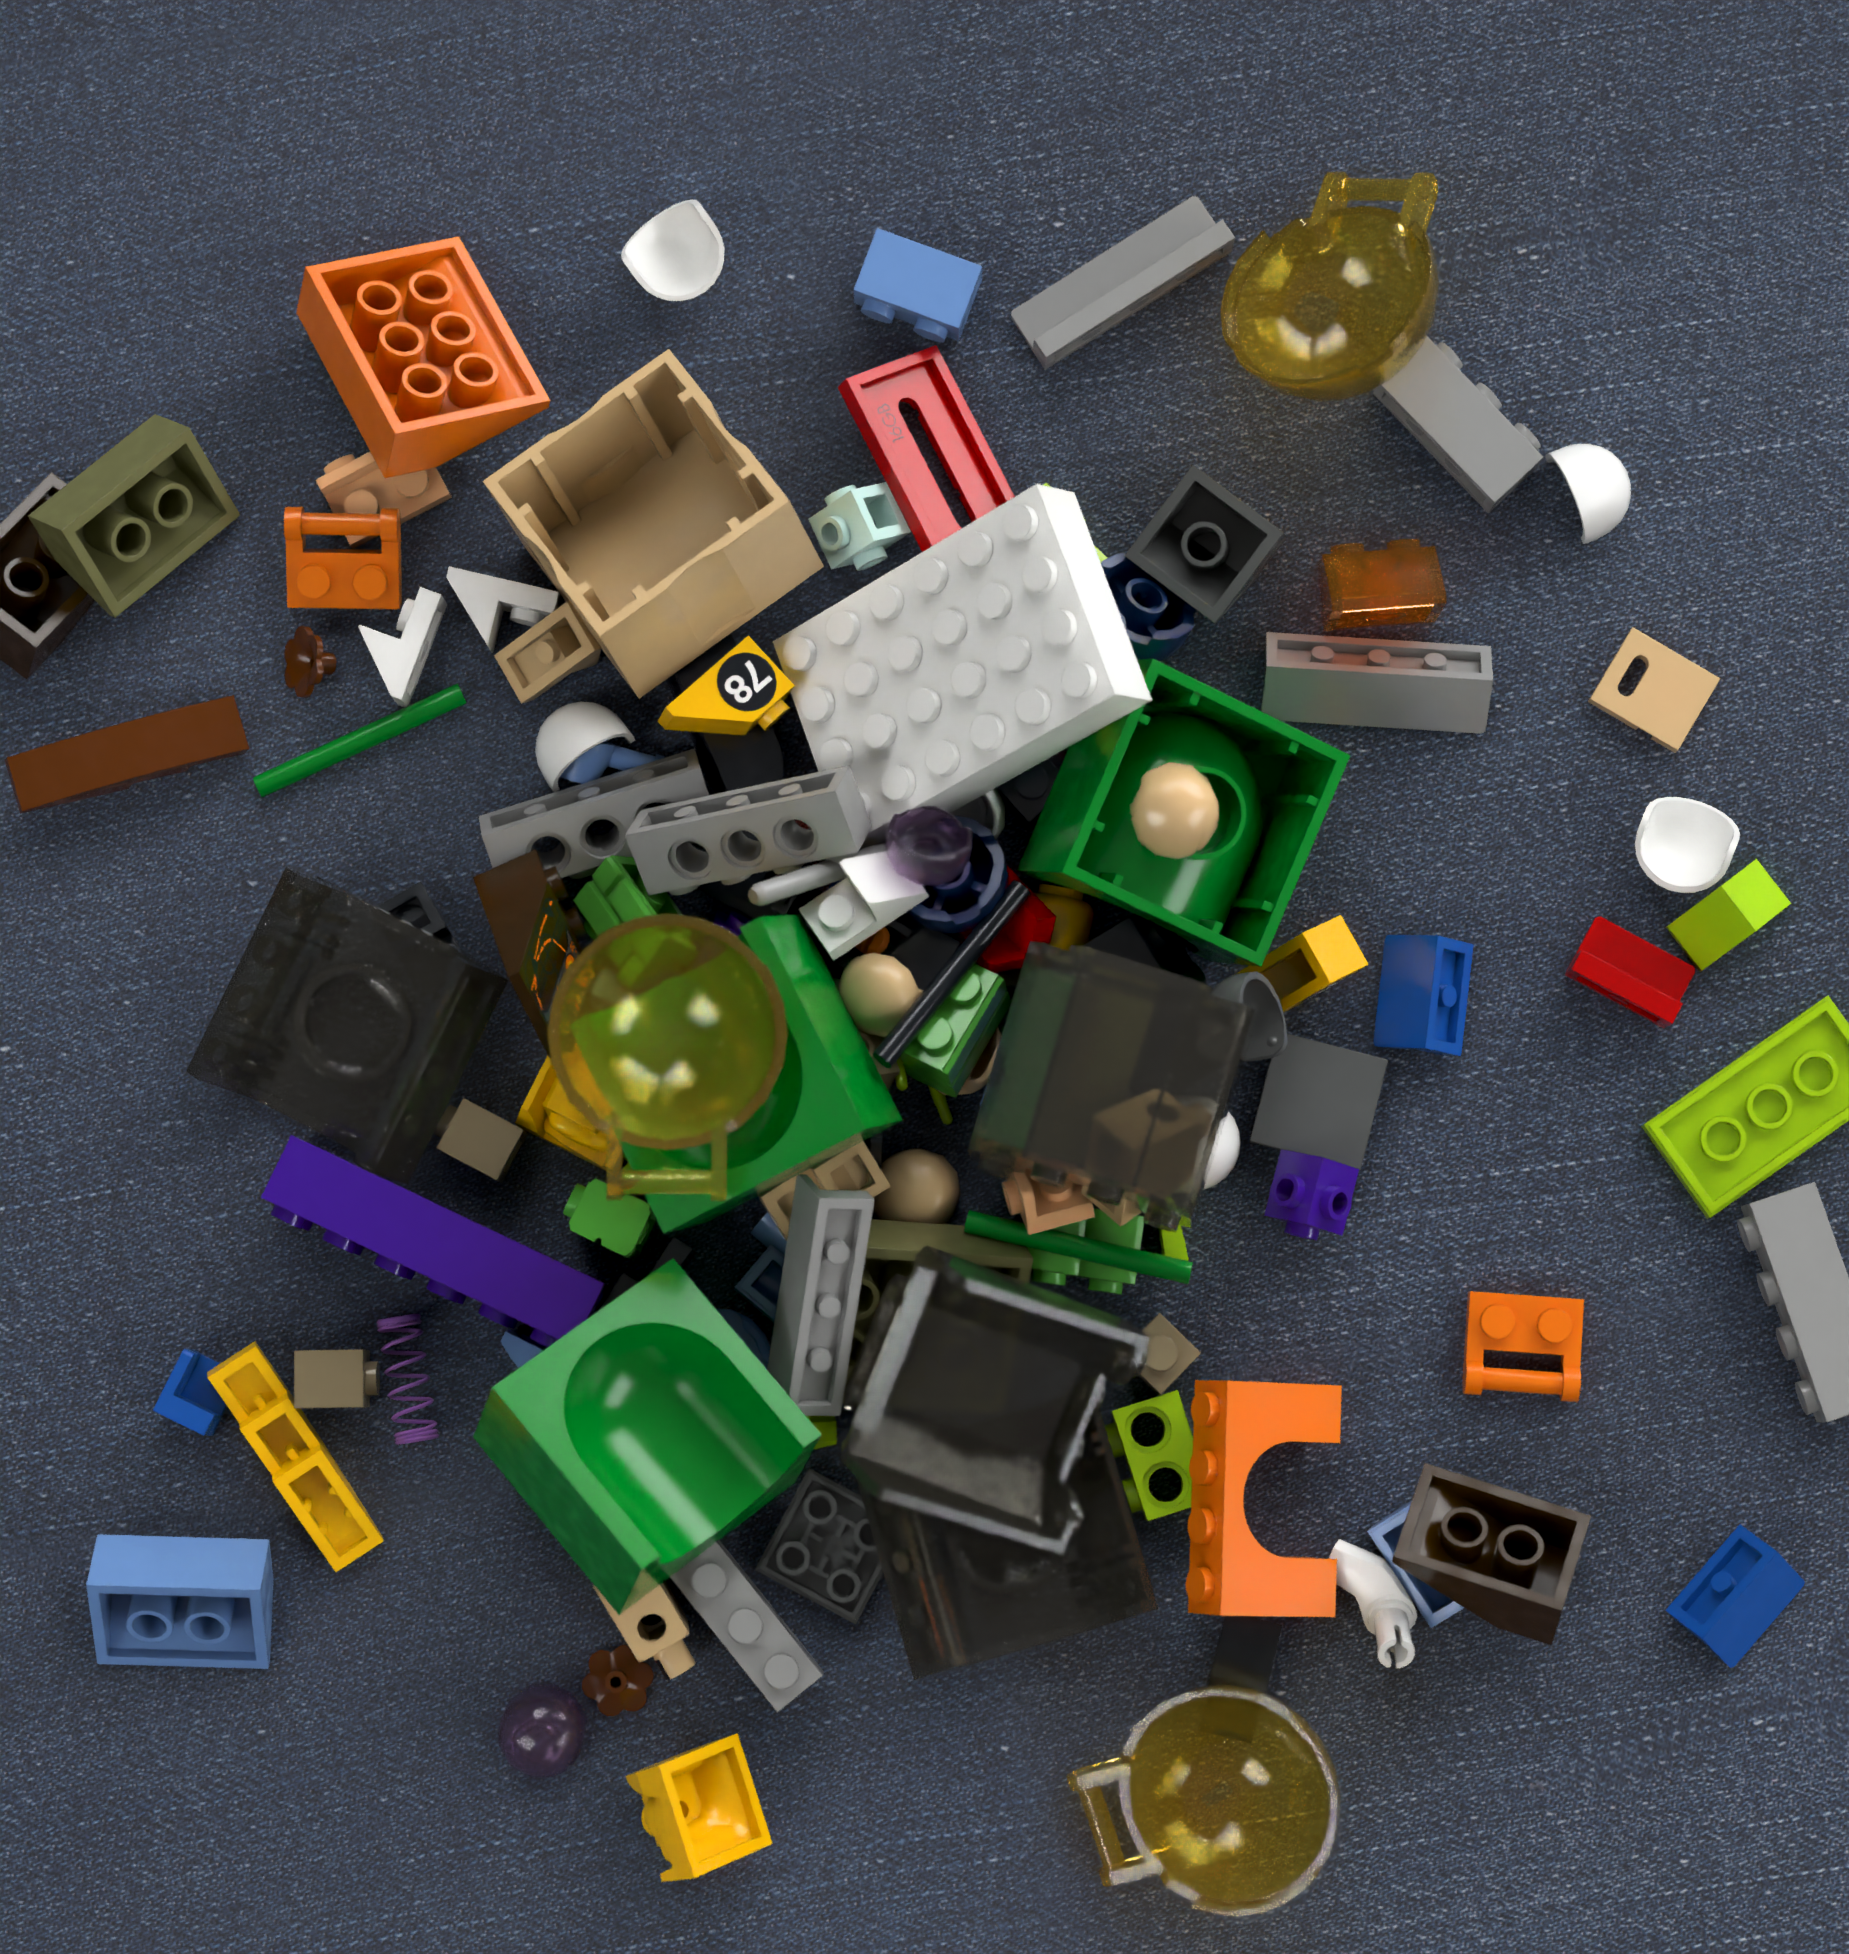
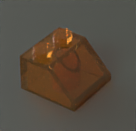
M1399 539L1387 542L1386 550L1364 551V544L1345 543L1330 547L1331 554H1322L1318 563L1323 631L1436 622L1447 600L1435 546L1421 547L1419 539Z

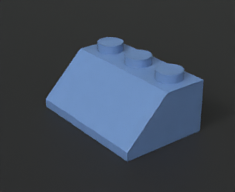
M97 1534L86 1584L97 1664L269 1669L274 1580L270 1540Z

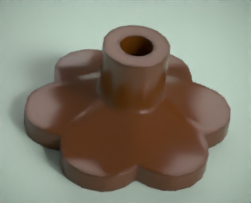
M299 626L296 629L294 639L288 640L285 646L284 656L287 663L285 682L289 688H295L298 697L308 698L313 692L314 685H318L321 682L323 674L331 675L335 672L337 661L334 653L323 652V642L320 636L314 635L312 629L308 626Z
M620 1645L612 1652L598 1650L592 1654L589 1659L590 1673L582 1681V1690L588 1698L596 1700L599 1711L606 1716L613 1717L618 1715L623 1709L634 1712L643 1708L647 1701L645 1689L650 1686L654 1679L652 1667L645 1662H638L628 1645ZM615 1676L621 1679L619 1687L612 1684V1678Z

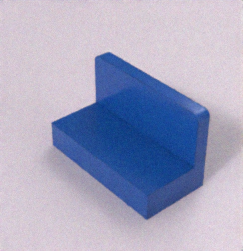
M1438 935L1386 936L1373 1040L1376 1047L1416 1049L1443 1056H1461L1474 944Z
M1739 1524L1665 1611L1676 1622L1705 1643L1723 1663L1732 1668L1802 1589L1805 1582L1776 1550Z

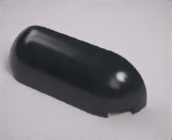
M731 634L666 679L674 699L736 646ZM757 724L745 736L688 731L715 794L782 780L784 768L783 755L772 726L764 731Z

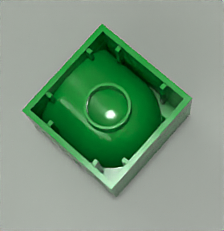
M1153 658L1139 659L1137 662L1152 701L1069 747L1017 871L1037 880L1056 883L1089 894L1146 918L1189 941L1195 946L1192 953L1211 962L1262 967L1350 755ZM1169 762L1191 765L1205 776L1215 793L1219 807L1217 828L1211 839L1200 851H1196L1192 856L1180 859L1155 855L1140 843L1132 824V815L1130 814V804L1134 801L1140 789L1142 776L1146 772Z
M801 914L758 917L740 927L742 934L731 943L691 967L636 994L601 1008L579 1013L561 1023L664 1234L706 1223L903 1121Z
M672 1258L494 1385L488 1396L473 1438L613 1609L620 1615L793 1485L819 1441L821 1433L674 1258Z

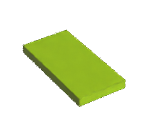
M1828 995L1641 1126L1707 1219L1713 1217L1849 1121V1023Z

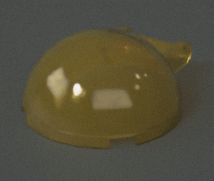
M1330 171L1326 173L1311 218L1295 219L1270 238L1264 230L1260 232L1237 260L1225 285L1220 309L1224 340L1232 348L1240 365L1259 382L1280 393L1299 399L1323 402L1344 400L1370 392L1390 381L1407 366L1423 345L1434 322L1438 302L1439 279L1437 262L1432 243L1426 233L1438 195V184L1433 173L1417 172L1411 179L1349 178L1345 172ZM1348 201H1404L1400 213L1390 209L1370 206L1346 208Z
M675 914L637 917L606 930L585 948L573 963H570L552 1000L548 1026L552 1066L569 1102L595 1128L607 1133V1200H622V1194H711V1201H726L727 1134L740 1128L763 1103L765 1104L783 1067L788 1033L784 1002L772 973L766 964H763L755 953L738 939L737 935L701 918ZM622 1141L635 1146L662 1150L695 1147L711 1142V1170H622Z
M1224 1684L1198 1687L1163 1701L1130 1729L1132 1733L1119 1758L1085 1766L1066 1775L1070 1790L1078 1791L1102 1861L1103 1868L1098 1873L1103 1886H1114L1158 1874L1167 1888L1194 1902L1190 1909L1229 1917L1264 1913L1288 1903L1310 1886L1330 1855L1339 1827L1341 1795L1334 1764L1322 1740L1303 1717L1283 1702L1252 1688ZM1119 1780V1796L1124 1821L1141 1854L1129 1859L1124 1858L1100 1786Z

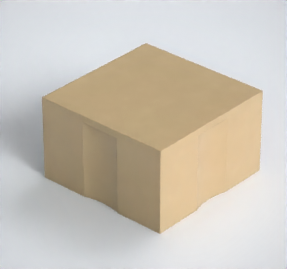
M669 349L604 394L579 419L560 430L548 434L483 480V483L526 550L566 602L571 601L603 652L639 699L824 567L790 500L747 446L740 443L725 429L711 401Z

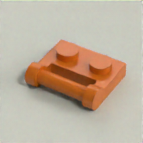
M285 507L284 537L286 540L287 608H401V518L399 508H381L380 514L306 513L304 507ZM306 535L380 536L381 550L306 548Z
M1469 1291L1463 1363V1394L1481 1395L1482 1390L1559 1395L1560 1401L1578 1402L1581 1389L1580 1365L1584 1299ZM1484 1350L1560 1355V1372L1484 1367Z

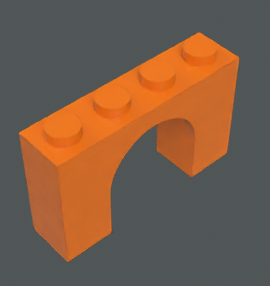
M1195 1380V1395L1191 1404V1416L1194 1421L1193 1455L1189 1463V1473L1192 1479L1191 1513L1187 1523L1188 1535L1190 1537L1189 1572L1186 1577L1188 1613L1218 1616L1335 1617L1337 1559L1276 1556L1264 1549L1256 1541L1248 1527L1244 1513L1243 1496L1245 1483L1253 1464L1272 1446L1284 1442L1340 1443L1342 1386Z

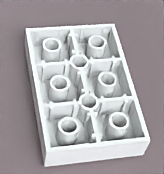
M1039 484L1032 486L773 641L784 675L795 685L791 695L818 772L850 765L872 825L861 848L906 835L914 828H917V830L923 829L941 819L942 816L952 813L1152 701L1075 493Z

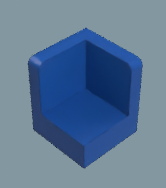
M184 1349L153 1411L203 1436H213L227 1405L207 1378V1372L220 1363L193 1349Z

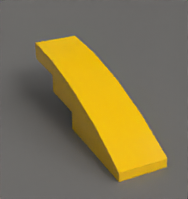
M256 1341L207 1372V1378L239 1422L240 1431L272 1475V1482L335 1572H338L384 1541L383 1536L302 1409L294 1408V1397Z

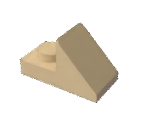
M567 601L496 653L494 657L519 701L523 704L535 700L569 674L596 665L599 660L601 647L588 630L571 601Z

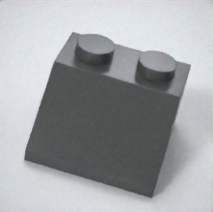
M1192 465L1125 554V557L1216 624L1253 584L1284 543L1286 537L1283 531L1196 466Z

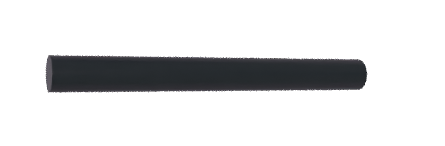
M1013 880L1004 891L1003 897L991 912L979 921L873 1052V1057L886 1068H891L1029 898L1031 893L1022 883Z

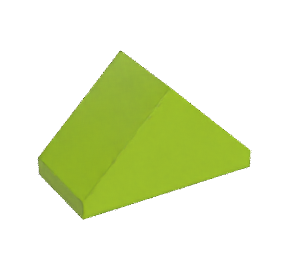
M1755 859L1666 926V929L1701 972L1760 929L1791 903L1760 862Z

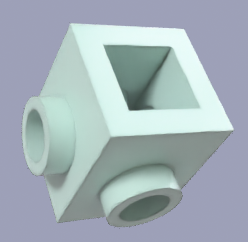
M886 482L857 489L855 485L843 487L828 495L824 499L827 506L808 519L831 570L852 564L855 565L857 571L873 567L888 557L885 549L911 533Z

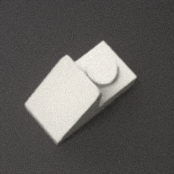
M450 566L448 568L446 578L492 653L494 652L504 611L511 612L509 618L511 621L533 627L563 605L562 597L558 591Z
M422 587L419 588L416 599L408 598L402 607L397 622V630L403 632L400 639L358 625L391 697L397 705L403 707L410 704L447 606L441 594Z
M897 849L842 860L839 864L846 878L799 909L801 915L833 961L929 897L927 891Z

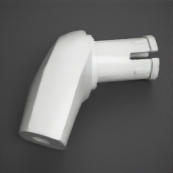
M1339 1539L1329 1559H1337L1336 1584L1356 1597L1366 1628L1369 1632L1376 1635L1377 1656L1380 1663L1390 1668V1652H1393L1396 1668L1407 1666L1415 1656L1410 1629L1415 1625L1417 1613L1412 1599L1386 1559Z

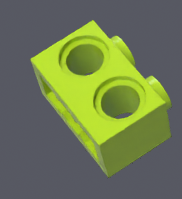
M1178 1390L1110 1411L1113 1423L1104 1425V1429L1113 1457L1117 1458L1124 1455L1131 1477L1121 1480L1131 1513L1142 1510L1145 1520L1150 1521L1190 1508L1192 1479L1189 1473V1463L1193 1455V1436ZM1142 1413L1156 1415L1163 1425L1161 1439L1150 1447L1139 1445L1131 1435L1132 1422ZM1167 1467L1178 1474L1181 1488L1174 1499L1162 1502L1155 1499L1150 1493L1149 1479L1156 1470Z

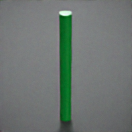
M458 683L254 776V783L263 798L467 704Z
M972 1210L968 1212L964 1228L965 1233L1183 1284H1189L1193 1262L1053 1229L1028 1235L1023 1222Z

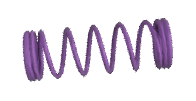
M420 1314L390 1317L377 1320L376 1322L378 1324L377 1331L380 1333L414 1332V1334L385 1344L380 1349L381 1352L391 1355H420L395 1364L384 1371V1374L389 1377L423 1378L392 1390L387 1395L390 1399L427 1401L394 1414L391 1420L397 1423L431 1424L426 1427L395 1433L393 1436L396 1437L394 1439L396 1445L436 1439L440 1436L437 1433L439 1430L432 1429L437 1425V1422L434 1420L397 1419L401 1415L432 1404L434 1399L430 1397L393 1396L395 1393L427 1382L430 1376L426 1374L389 1373L394 1369L425 1358L427 1354L422 1351L385 1350L398 1343L418 1337L423 1333L421 1329L398 1328L420 1324L422 1322Z

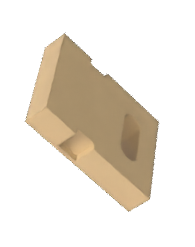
M1632 627L1588 702L1635 730L1640 728L1652 735V740L1676 753L1720 678ZM1634 659L1643 660L1646 664L1644 674L1632 694L1623 696L1618 691V684Z

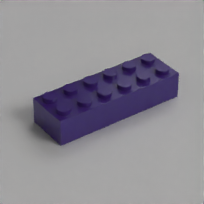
M293 1135L290 1136L261 1196L262 1199L275 1204L270 1215L306 1231H310L313 1223L326 1229L322 1240L352 1254L361 1256L364 1247L378 1253L374 1262L375 1265L409 1280H412L415 1272H418L430 1278L426 1286L427 1290L452 1302L463 1305L467 1296L482 1303L478 1314L512 1329H515L519 1320L534 1328L530 1339L547 1347L597 1313L612 1289L611 1286Z

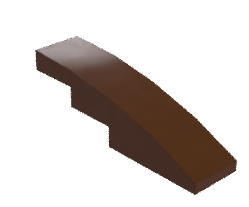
M234 695L127 721L7 757L5 763L20 814L126 790L134 783L186 772L193 765L245 754L249 749V745Z

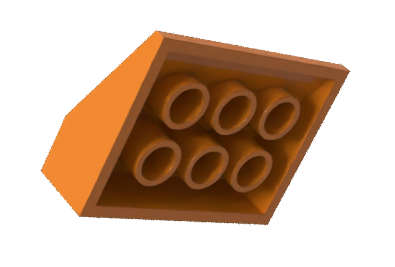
M460 237L305 267L296 313L384 478L438 467L549 408L550 399Z

